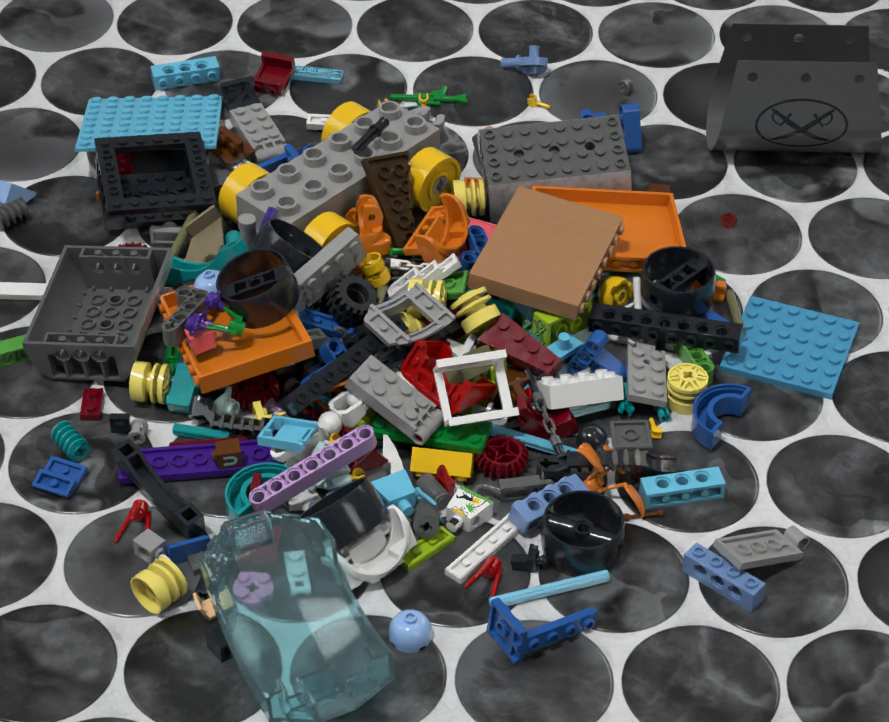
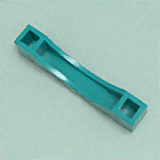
M243 238L228 242L219 250L216 258L209 262L194 263L173 256L172 267L164 286L173 287L180 282L183 284L188 283L206 270L221 271L234 257L248 251Z

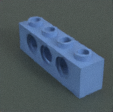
M576 474L569 477L564 476L559 482L553 485L549 484L543 490L537 493L533 492L523 500L515 501L511 505L508 518L524 535L541 526L545 509L554 498L570 491L590 490Z
M697 542L684 554L682 572L750 613L763 602L766 583L744 570H739L732 563Z

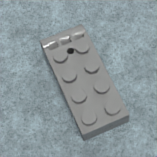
M254 103L249 106L229 110L230 122L239 137L255 150L252 158L256 165L285 153L284 145H287L285 139L262 103Z
M347 227L294 273L300 290L299 300L294 309H298V312H302L306 305L310 307L317 300L321 299L340 277L348 275L353 268L367 257L359 235L350 227Z
M372 355L353 373L345 385V388L405 433L417 445H423L444 422L442 411L436 408V404Z

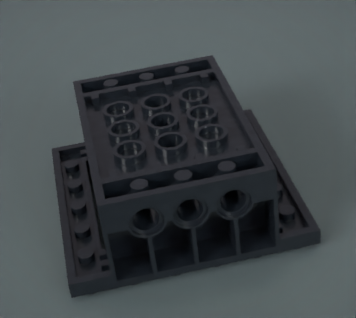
M200 131L94 138L96 183L105 230L163 226L164 223L169 221L177 225H183L191 210L197 211L200 215L212 205L217 209V201ZM185 148L184 171L119 175L115 153Z

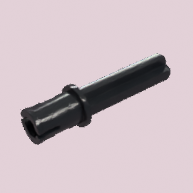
M381 117L375 124L370 125L369 130L351 147L353 153H361L376 137H380L382 131L389 126L388 119L384 120V117Z

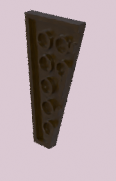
M409 150L364 158L361 161L373 195L382 210L383 220L394 248H404L414 233L413 224L415 220L412 217V184L409 181L410 165H408ZM397 255L400 260L412 258L411 256Z

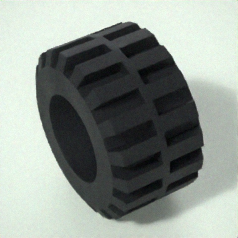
M354 274L344 275L338 279L328 292L326 297L328 302L326 305L330 308L328 310L330 314H333L336 320H340V323H346L347 326L354 324L356 327L364 323L369 305H378L379 297L376 296L378 293L373 289L374 286L368 283L367 279H362V276L358 275L356 277Z

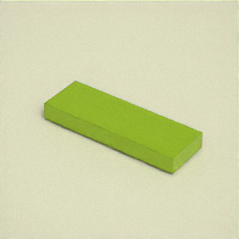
M442 525L439 526V531L434 537L421 538L417 541V545L405 554L404 562L400 566L408 572L412 571L455 542V536Z

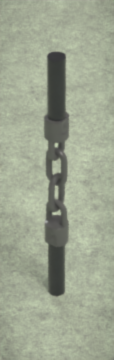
M526 369L524 375L530 379L528 385L531 388L532 398L537 410L542 413L544 428L551 436L549 439L557 455L565 453L561 438L555 433V424L547 414V405L543 394L539 391L531 369ZM549 421L551 422V425L553 427L550 428V430L546 425V423H549Z

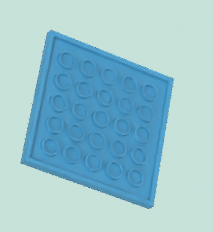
M750 296L741 316L746 332L743 335L739 353L726 352L719 371L832 400L860 322Z

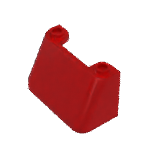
M416 340L401 366V373L406 380L441 409L433 368L436 366V360L452 358V349L443 340ZM445 372L443 373L451 415L458 414L486 399L493 393L496 387L487 378H481L475 384L465 380L463 384L452 383L450 386Z

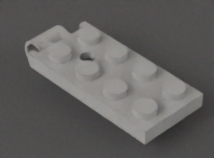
M636 342L634 347L628 344L626 349L627 401L665 408L667 404L665 351H655L654 345Z
M793 525L788 527L784 534L774 529L715 539L713 547L722 556L726 557L733 566L739 570L801 560L804 556L802 550L808 546L810 539Z

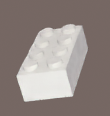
M607 369L595 370L596 373L591 374L588 371L578 372L576 376L561 374L559 375L560 378L554 379L553 376L541 377V380L536 381L539 391L543 394L547 408L551 410L624 400L622 376L615 374L614 371L607 372Z

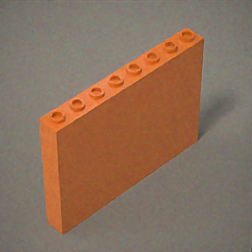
M550 186L531 187V190L623 217L622 224L625 225L622 236L619 235L617 246H613V254L611 258L608 257L607 266L605 269L602 268L603 271L641 273L645 259L652 252L671 246L686 247L673 193Z
M175 291L159 295L160 303L157 305L164 322L178 309ZM216 307L211 308V312L207 315L208 320L224 326H228L231 319L224 310H219ZM294 309L282 320L270 326L257 329L244 328L241 337L215 331L217 334L215 339L217 347L194 355L187 338L177 346L185 366L188 367L190 376L193 377L196 388L200 387L203 394L315 357L312 340Z

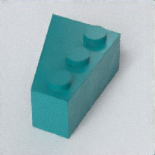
M180 355V358L175 362L176 372L170 379L171 389L165 396V404H167L169 412L188 415L191 399L193 396H198V392L201 389L200 387L196 388L193 377L190 376L188 367L185 366L183 357Z

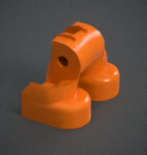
M359 195L356 208H351L345 215V219L359 228V238L366 255L372 252L380 253L381 256L389 254L391 237L384 232L383 213L377 199L372 195Z

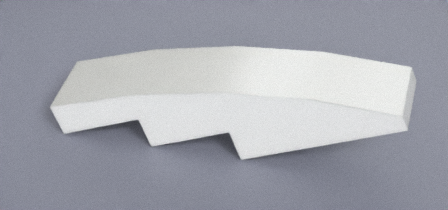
M453 253L440 264L433 260L422 270L415 266L387 288L388 295L392 299L403 291H408L411 278L425 279L427 288L430 280L438 282V280L446 278L462 267L458 257Z
M383 435V456L389 460L383 465V468L387 475H390L404 468L394 444L388 435Z

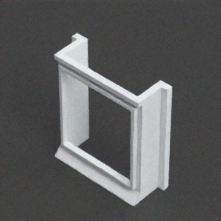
M506 349L436 360L433 372L445 427L519 416L518 407L513 408L503 363L507 358ZM493 365L503 410L452 418L443 373Z

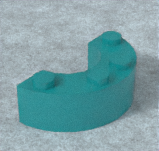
M258 463L245 467L233 475L225 489L228 520L236 523L237 526L239 525L240 529L242 523L254 521L253 507L249 500L250 485L254 473H261L264 484L290 467L279 463Z

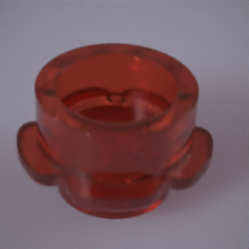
M729 212L721 215L720 218L722 227L727 229L735 227V223L738 221L735 215Z

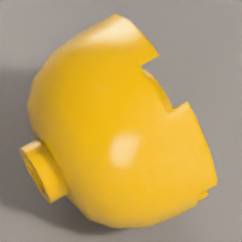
M613 276L607 278L598 288V299L601 304L625 307L628 298L632 299L633 284L623 277Z

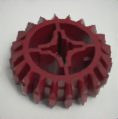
M271 372L228 385L232 388L231 398L240 403V409L243 412L248 410L252 413V402L260 401L262 408L267 410L268 407H273L274 403H277L280 395L279 381Z
M497 434L496 437L489 436L482 455L475 454V463L479 472H482L484 476H489L491 480L497 478L499 482V479L515 478L526 472L529 464V452L525 443H521L520 439L515 440L514 436L507 437L506 434L504 436Z

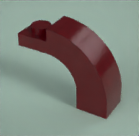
M524 394L516 397L520 427L532 436L550 439V433L546 432L543 425L544 418L542 413L532 408ZM569 407L547 413L555 424L556 435H559L560 438L579 432L576 418ZM550 421L546 423L549 430L553 428Z

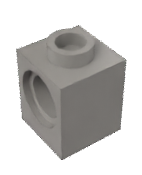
M146 529L133 539L134 554L149 565L155 559H158L161 554L167 555L165 540L149 529Z

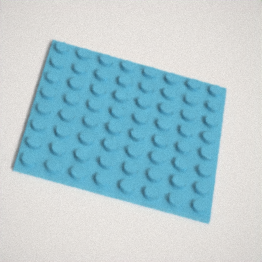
M217 94L203 97L201 95H193L192 97H185L184 95L168 97L162 95L158 98H152L151 96H143L142 98L127 96L125 98L109 97L108 99L93 97L88 100L75 152L95 151L94 138L199 131L204 149H216L222 98Z

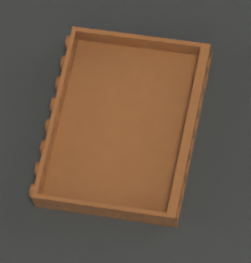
M519 186L469 272L468 288L478 289L485 286L487 294L576 321L578 315L583 314L585 302H589L591 291L595 290L597 279L600 280L602 268L605 269L607 266L608 257L611 258L613 254V246H617L619 235L622 236L625 228V225L622 224L623 217Z

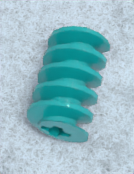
M61 421L53 428L51 439L72 462H81L89 456L91 445L88 444L87 440L69 421Z

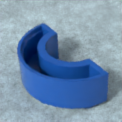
M732 383L718 384L703 390L696 397L693 404L691 430L696 440L703 447L712 450L721 439L723 422L717 418L718 416L724 414L741 416L748 408L752 388Z

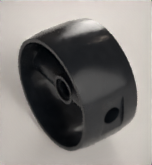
M270 218L262 226L249 250L258 248L277 250L289 262L293 274L323 249L307 233L277 218Z
M671 246L658 249L645 259L640 276V297L646 310L699 318L711 308L715 295L716 271L713 262L705 254L688 247ZM659 278H662L661 280H659V281L656 282L655 284L653 283L654 280H657V279H659ZM696 282L703 285L699 289L687 291V288Z
M258 248L234 257L221 269L216 279V289L221 291L220 301L237 315L243 316L242 321L246 322L245 328L248 329L267 327L282 320L294 309L299 300L300 290L291 266L286 258L274 249ZM228 314V316H229L232 320H235L234 317H232L231 315Z
M363 477L339 488L315 503L299 516L298 522L315 551L320 556L328 554L326 549L334 546L337 551L365 535L380 524L389 513L374 485L367 477Z
M577 490L561 494L548 504L541 524V546L543 555L548 557V563L554 569L563 574L576 577L601 570L609 571L618 563L624 548L625 521L623 512L616 502L598 492ZM593 523H597L607 528L609 531L595 527Z

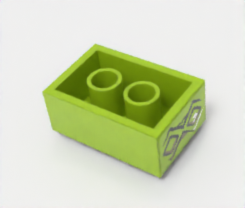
M590 300L588 303L585 302L584 312L578 315L576 321L538 309L533 313L532 333L541 340L545 347L557 341L559 334L562 332L571 333L572 335L589 326L588 317L592 302Z

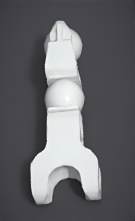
M349 390L340 393L329 401L330 411L321 414L317 422L319 429L301 452L271 448L272 458L278 462H285L287 460L284 465L294 466L309 457L311 449L317 446L319 441H329V436L332 433H339L342 425L345 427L355 426L366 414V410L370 406Z

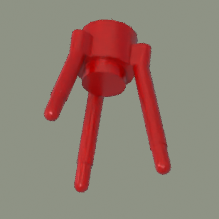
M138 499L133 502L127 518L114 539V543L118 542L130 520L141 521L145 519L146 529L150 530L151 512L148 511L149 505L146 501Z
M489 556L480 569L464 585V588H468L482 574L486 578L495 577L490 597L495 596L499 579L503 574L500 571L502 567L501 561L494 556Z

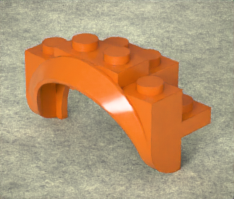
M449 193L441 194L440 198L443 205L431 207L403 248L405 255L422 256L425 263H431L433 260H436L440 264L453 253L456 255L460 251L467 238L468 225L471 221L462 201L458 197Z

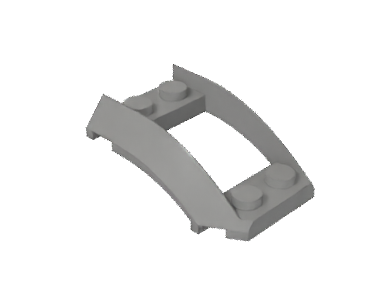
M416 282L410 290H405L384 303L369 305L368 313L364 318V324L383 343L391 347L425 339L455 320L456 316ZM413 306L431 324L419 331L406 335L389 318Z

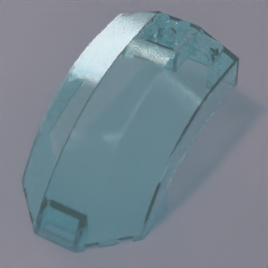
M263 509L226 521L221 525V531L218 535H214L207 544L208 549L205 553L199 555L198 562L210 600L230 651L248 688L269 722H325L358 709L395 679L392 652L357 602L338 564L335 539L318 517L302 519L298 514L283 512L282 515L272 514V510Z

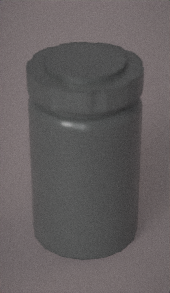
M431 473L423 474L417 480L416 486L420 487L426 495L437 502L439 510L447 507L452 497Z

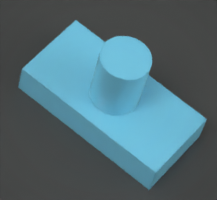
M562 332L559 334L558 340L547 346V348L557 355L562 362L576 353L583 343L571 333Z

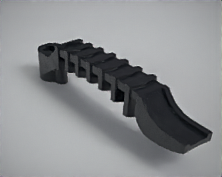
M201 396L192 397L188 417L191 419L209 421L212 429L229 431L235 435L240 433L245 436L254 435L256 437L270 421L266 417H262L260 423L258 419H251L250 422L247 418H241L240 421L238 417L220 416L218 413L212 412L214 400ZM300 412L291 417L316 421L312 416ZM284 413L282 415L284 417H289L287 413ZM275 429L272 432L273 436H275L279 430Z
M601 449V451H595L600 458L603 468L610 467L611 471H615L616 467H621L622 472H626L627 467H630L632 474H636L638 468L642 467L643 473L648 476L677 473L676 456L656 455L648 450L639 451V449H635V451L627 449ZM567 450V452L560 455L541 456L537 461L536 475H539L540 480H546L563 474H570L571 468H577L578 472H581L582 468H588V471L592 472L594 466L583 454Z

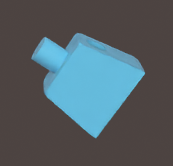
M405 469L371 482L385 503L386 508L393 504L406 517L414 512L413 507L416 505V493Z

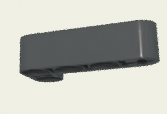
M181 286L175 290L178 309L161 326L165 346H178L186 338L184 331L186 320L195 313L200 314L203 310L206 311L204 300L209 294L208 291L189 286ZM211 309L206 311V316L211 312Z

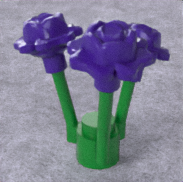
M211 291L204 300L206 311L216 307L219 310H224L234 317L235 320L230 319L228 326L216 324L208 320L206 311L203 310L202 313H195L187 318L185 329L190 332V336L195 335L198 330L208 329L241 337L246 322L242 321L243 316L237 315L224 306L225 304L220 301L221 291L216 293Z

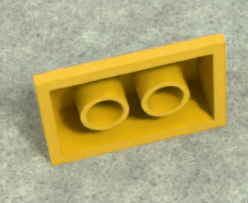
M412 447L410 471H414L415 476L432 473L435 474L436 478L437 468L443 464L447 468L449 475L455 476L454 480L467 481V477L472 478L475 454Z

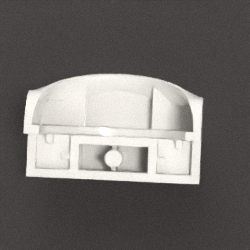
M392 504L387 508L388 516L368 533L337 551L334 546L326 549L328 554L321 556L323 563L336 571L340 583L352 590L360 586L364 581L371 585L378 582L402 564L405 554L417 545L409 521L395 505ZM389 534L388 540L386 541L384 535Z

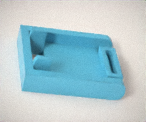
M274 415L257 436L258 445L301 452L319 429V425L315 421ZM275 429L279 430L277 434L273 437L272 432Z

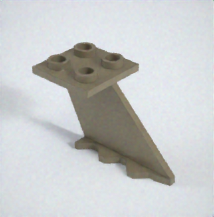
M212 205L184 225L191 236L185 261L204 263L214 260L219 250L225 246L223 231L228 229L216 207Z

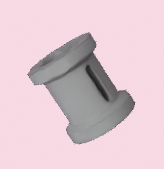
M141 418L132 420V429L128 434V438L135 445L145 442V432L149 427L147 421Z

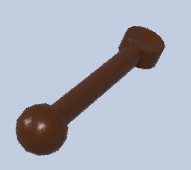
M659 509L656 512H648L644 514V517L657 515L662 517L665 511ZM623 514L625 522L641 518L640 514Z

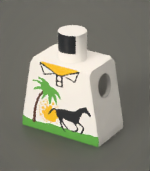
M460 486L447 505L446 520L448 522L446 527L451 532H456L459 528L467 532L474 531L493 516V501Z

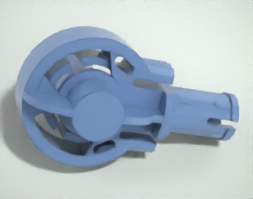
M531 45L529 46V57L517 55L515 58H502L501 67L516 68L517 71H522L524 74L538 75L543 74L547 70L548 58L539 57L540 46Z

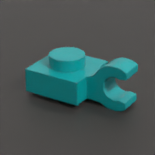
M623 382L624 400L616 401L618 412L622 414L625 410L631 416L635 408L631 401H627V383Z

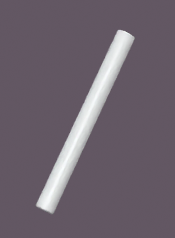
M639 277L633 278L634 308L642 309ZM636 338V342H639V343H643V342H644L643 339H637V338Z

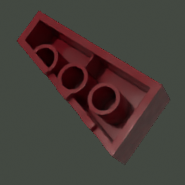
M504 313L477 339L478 348L488 344L491 351L506 349V361L515 367L518 366L525 370L531 369L532 374L538 378L545 376L554 377L561 370V359Z

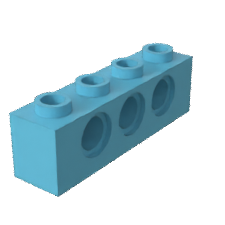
M216 56L150 66L155 91L220 81V69Z
M718 466L640 478L639 494L645 503V509H653L724 498L726 483Z

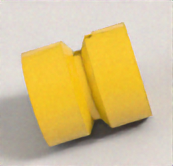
M369 253L363 262L358 264L363 275H365V279L374 288L385 285L391 278L380 253Z

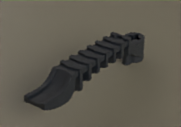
M466 316L456 318L435 334L422 340H444L447 336H451L463 329L460 324L466 319ZM415 342L394 346L376 357V359L390 370H393L404 362Z

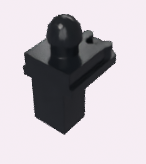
M530 544L528 554H512L510 562L512 570H528L529 573L538 572L539 564L541 566L548 564L549 559L545 555L539 556L540 550H538V546Z

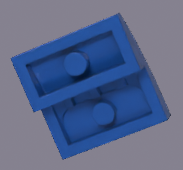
M51 455L45 468H40L31 486L69 498L79 487L89 470L87 466Z

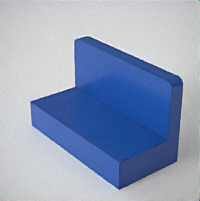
M203 535L166 545L167 556L175 565L187 562V556L206 550L210 556L209 535Z

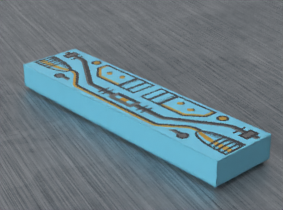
M296 66L290 80L340 85L344 74L343 70Z

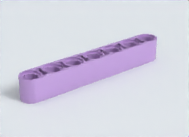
M369 425L359 426L253 489L249 494V500L254 512L259 515L270 512L372 451L377 445L373 428Z

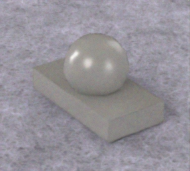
M171 221L164 223L163 226H150L151 244L173 245L182 227H178L176 223ZM186 238V240H185V242H184L183 245H187V242H188L187 238Z

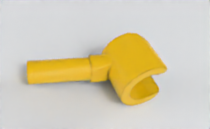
M530 94V98H527L530 107L541 106L546 109L550 108V105L537 101L535 94Z
M649 418L651 438L661 439L662 427H656L654 419Z

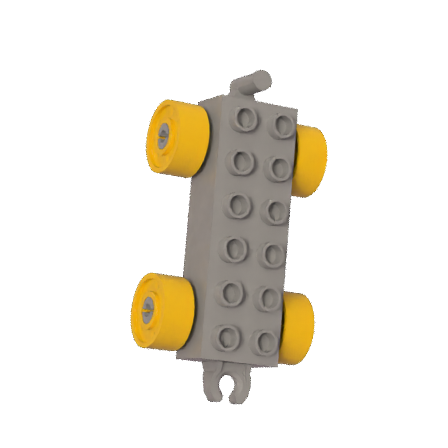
M389 100L382 102L379 107L370 111L356 102L343 103L327 119L322 131L321 142L314 147L307 148L301 155L288 163L281 164L275 171L269 173L254 163H246L237 167L227 177L220 190L218 200L220 212L238 224L240 238H243L248 250L259 231L269 206L278 210L277 219L286 221L301 229L324 248L347 227H350L359 235V228L346 220L345 215L351 208H356L359 195L367 194L374 196L361 161L364 158L409 150V181L412 184L413 205L428 213L432 206L443 205L440 198L441 194H452V180H460L461 168L458 161L440 151V133L445 127V115L439 114L434 122L429 123L426 121V119H430L429 106H422L407 111L400 107L397 102ZM381 117H384V120L387 118L389 126L382 131L381 136L376 137L361 153L354 154L351 147L369 130L370 125L375 124Z

